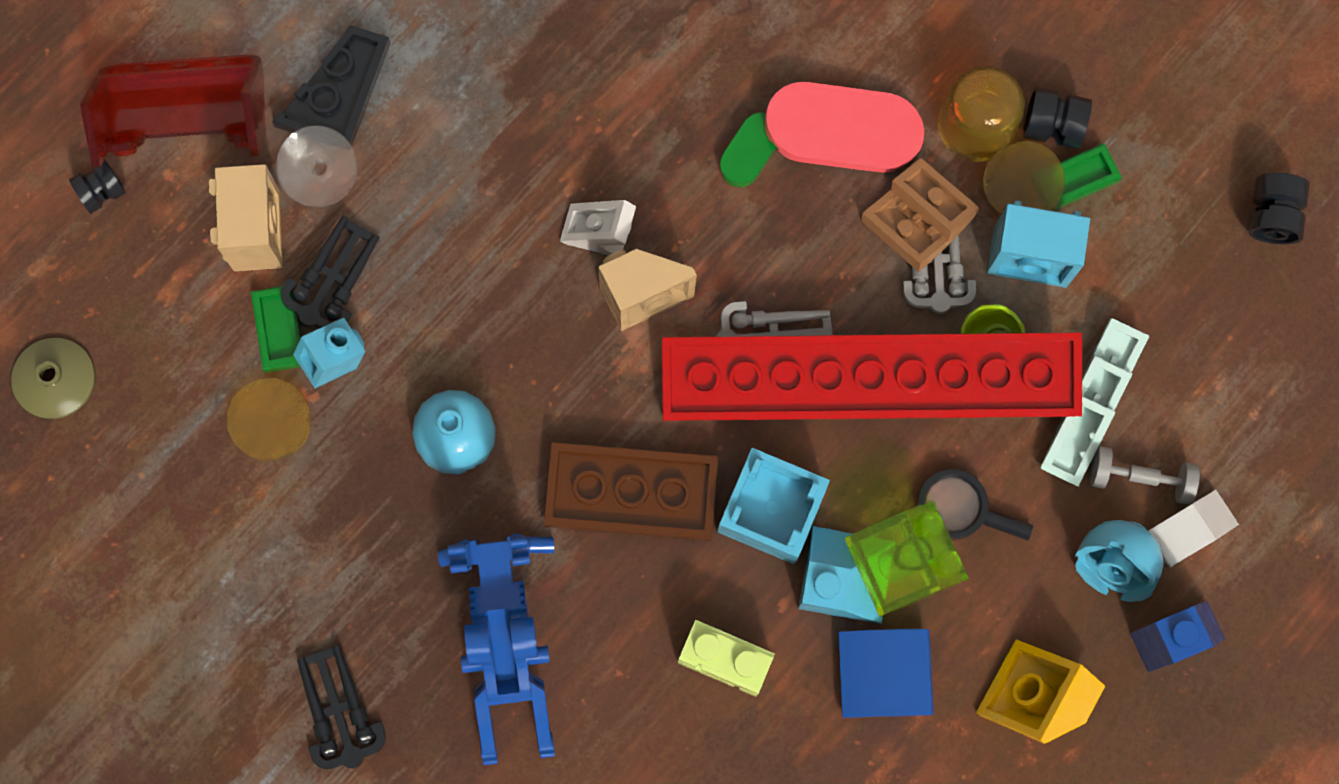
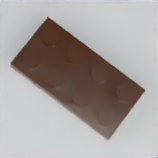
M552 442L544 527L712 541L718 456Z

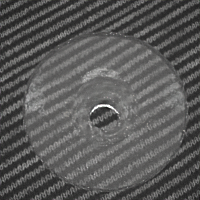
M309 126L294 132L285 140L277 156L276 172L281 187L291 199L304 206L320 208L339 202L349 193L357 176V158L353 147L342 134L328 127ZM320 160H323L327 165V170L323 175H317L314 171L315 164Z

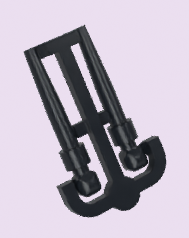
M342 216L321 247L310 268L305 269L300 278L301 284L288 277L280 293L283 305L288 310L297 314L299 322L305 327L316 325L322 328L331 324V322L320 317L318 308L335 281L341 286L336 288L332 295L334 300L325 307L324 315L331 320H335L340 316V319L345 318L348 323L353 314L342 310L341 307L346 305L352 296L351 290L373 252L379 236L368 232L350 221L347 217ZM346 228L352 234L331 269L324 264L343 229ZM358 239L368 241L348 275L345 277L339 274ZM319 273L327 276L311 304L301 306L291 299L290 291L294 289L293 297L298 301H305L310 295V287H315L321 277Z
M340 645L297 659L306 697L315 723L313 729L316 738L321 740L320 744L308 747L312 761L323 769H334L342 765L351 769L359 767L365 757L376 754L383 748L386 734L382 722L372 724L370 727L367 726L366 722L369 719L366 709L361 706ZM335 656L347 701L341 703L339 702L326 659ZM318 664L331 705L330 707L322 709L307 665ZM351 710L349 717L352 726L356 725L357 741L367 744L373 740L374 733L376 734L374 744L362 749L353 745L343 711ZM334 715L344 749L340 757L324 760L321 757L320 751L322 755L327 757L335 755L338 751L336 742L331 739L330 734L333 731L330 721H326L325 718Z

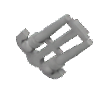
M958 236L948 245L949 254H942L941 252L930 262L933 263L935 293L931 298H926L929 294V285L926 282L929 279L928 266H925L920 272L912 267V280L916 283L913 284L912 281H903L902 283L904 299L910 306L914 308H930L936 314H945L950 308H963L972 303L976 295V280H967L965 283L961 282L964 279V269L960 263ZM943 263H949V266H947L948 280L951 281L948 288L949 295L944 292Z
M746 301L733 302L727 305L721 313V330L717 333L716 337L832 335L830 310L772 313L752 311L751 315H746ZM733 311H738L732 317V324L735 328L742 329L747 325H752L753 328L765 327V324H769L770 332L736 334L730 329L729 316ZM822 318L823 328L778 331V323Z

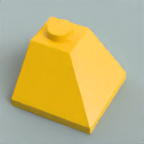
M1016 639L976 713L983 718L1045 744L1085 724L1105 685L1083 665Z

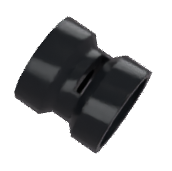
M105 159L94 164L92 171L89 173H79L68 179L90 214L102 208L103 202L109 198L116 200L126 194L124 187Z

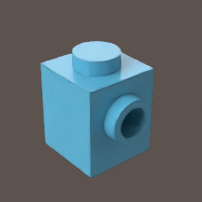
M342 318L302 336L293 355L315 389L357 369L366 351L364 350V343L360 334L355 329H351L345 318Z

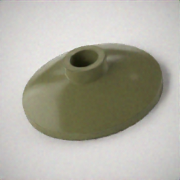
M63 338L43 339L30 345L18 357L12 370V390L18 403L26 411L44 419L67 417L82 408L89 400L95 386V367L88 353L75 342ZM50 368L55 369V377L51 381H44V372Z

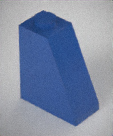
M1204 601L1130 633L1147 672L1179 662L1214 647L1225 640L1208 601Z

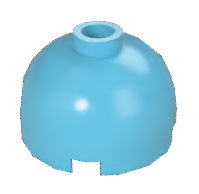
M446 390L436 393L421 404L414 417L412 437L416 451L428 466L441 473L459 475L475 468L478 464L480 466L487 460L495 445L496 428L490 410L481 399L466 391Z
M1124 520L1105 521L1090 530L1076 553L1078 560L1075 564L1076 570L1083 580L1098 592L1107 595L1109 592L1108 588L1115 592L1123 593L1120 600L1127 602L1143 601L1151 597L1164 566L1161 547L1152 534L1141 524Z

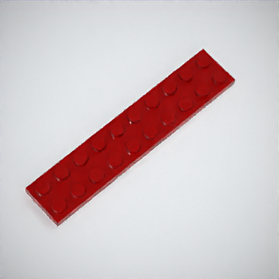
M1082 332L662 337L663 421L1082 417Z

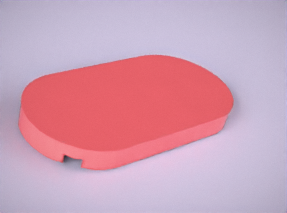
M796 82L784 86L776 92L764 116L765 133L769 141L773 142L778 148V152L790 160L803 163L880 173L895 172L912 161L920 151L924 140L923 122L915 107L904 98L886 92L812 82Z

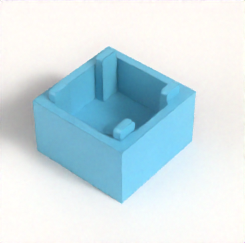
M1021 201L1007 204L993 228L987 274L1067 288L1084 266L1090 218L1082 217L1079 211H1074L1071 215L1021 206Z
M751 448L717 532L791 564H795L830 480Z

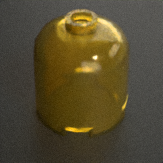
M993 66L975 67L962 74L946 96L937 120L939 135L950 151L955 150L963 156L970 157V161L974 162L992 160L1003 154L1014 140L1023 118L1025 99L1022 87L1014 76L1004 69Z

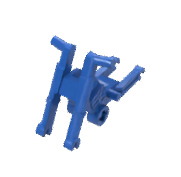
M512 534L507 536V540L480 543V539H465L456 545H448L447 549L438 551L440 566L450 565L451 574L468 572V570L472 569V565L478 564L480 586L469 588L472 624L464 625L467 655L461 656V666L463 673L484 672V680L475 688L474 695L483 765L498 764L490 706L531 700L533 702L540 757H555L544 680L529 671V665L550 662L548 645L537 647L534 617L528 616L524 581L514 582L512 562L513 566L530 564V553L554 554V537H530L522 534Z

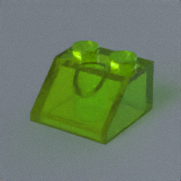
M934 501L903 511L844 538L879 617L938 595L969 579Z

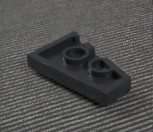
M350 26L321 61L322 66L307 84L303 83L295 93L296 97L285 111H280L273 119L274 127L350 151L391 44L389 37Z

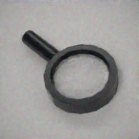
M947 469L935 473L925 481L917 494L916 510L919 521L930 534L942 540L957 541L965 539L977 531L982 524L1025 540H1029L1033 530V525L989 510V501L985 488L976 477L963 470Z

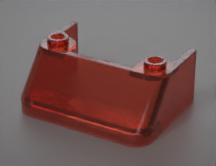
M234 55L119 63L103 67L99 70L80 103L92 167H101L108 152H113L115 156H128L136 153L137 148L143 145L148 138L224 133L225 139L233 142L236 147H249L250 156H259L266 135L264 74L261 57L256 55Z

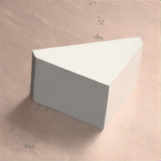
M1214 490L1150 529L1149 532L1159 543L1163 561L1170 568L1238 526L1239 523L1217 490Z

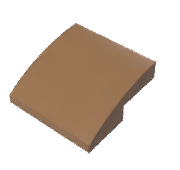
M920 158L892 180L891 190L862 213L861 221L914 269L920 272L962 232L979 212V207L925 160Z

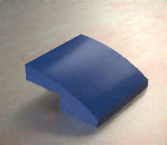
M929 629L839 632L842 718L934 715Z

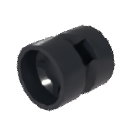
M1035 87L1024 121L1023 137L1046 142L1052 137L1056 145L1079 150L1087 131L1092 99L1071 94L1061 99L1057 91Z
M1267 173L1258 176L1255 182L1253 197L1254 204L1258 207L1254 208L1251 212L1249 235L1261 242L1280 245L1295 244L1303 240L1306 216L1301 211L1308 205L1309 181L1303 177L1288 173Z

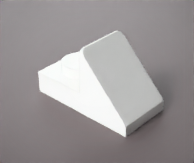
M626 200L570 204L560 241L567 245L605 255L623 250L631 230L636 206Z

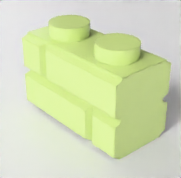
M695 620L679 657L678 664L729 686H737L739 690L756 697L759 694L775 653Z

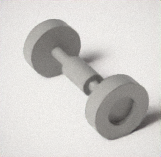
M1098 446L1091 462L1089 476L1091 487L1104 489L1111 473L1127 476V480L1153 486H1158L1159 483L1175 485L1176 502L1186 505L1193 503L1200 478L1198 464L1184 462L1180 467L1178 477L1162 475L1161 470L1136 465H1130L1129 468L1112 465V448Z

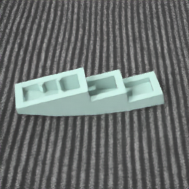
M1113 318L1109 319L1082 375V417H1062L1040 469L1079 486L1116 413L1114 410L1132 376L1131 372L1149 335Z

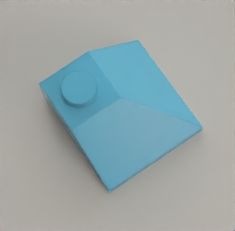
M813 526L798 609L881 625L895 541Z

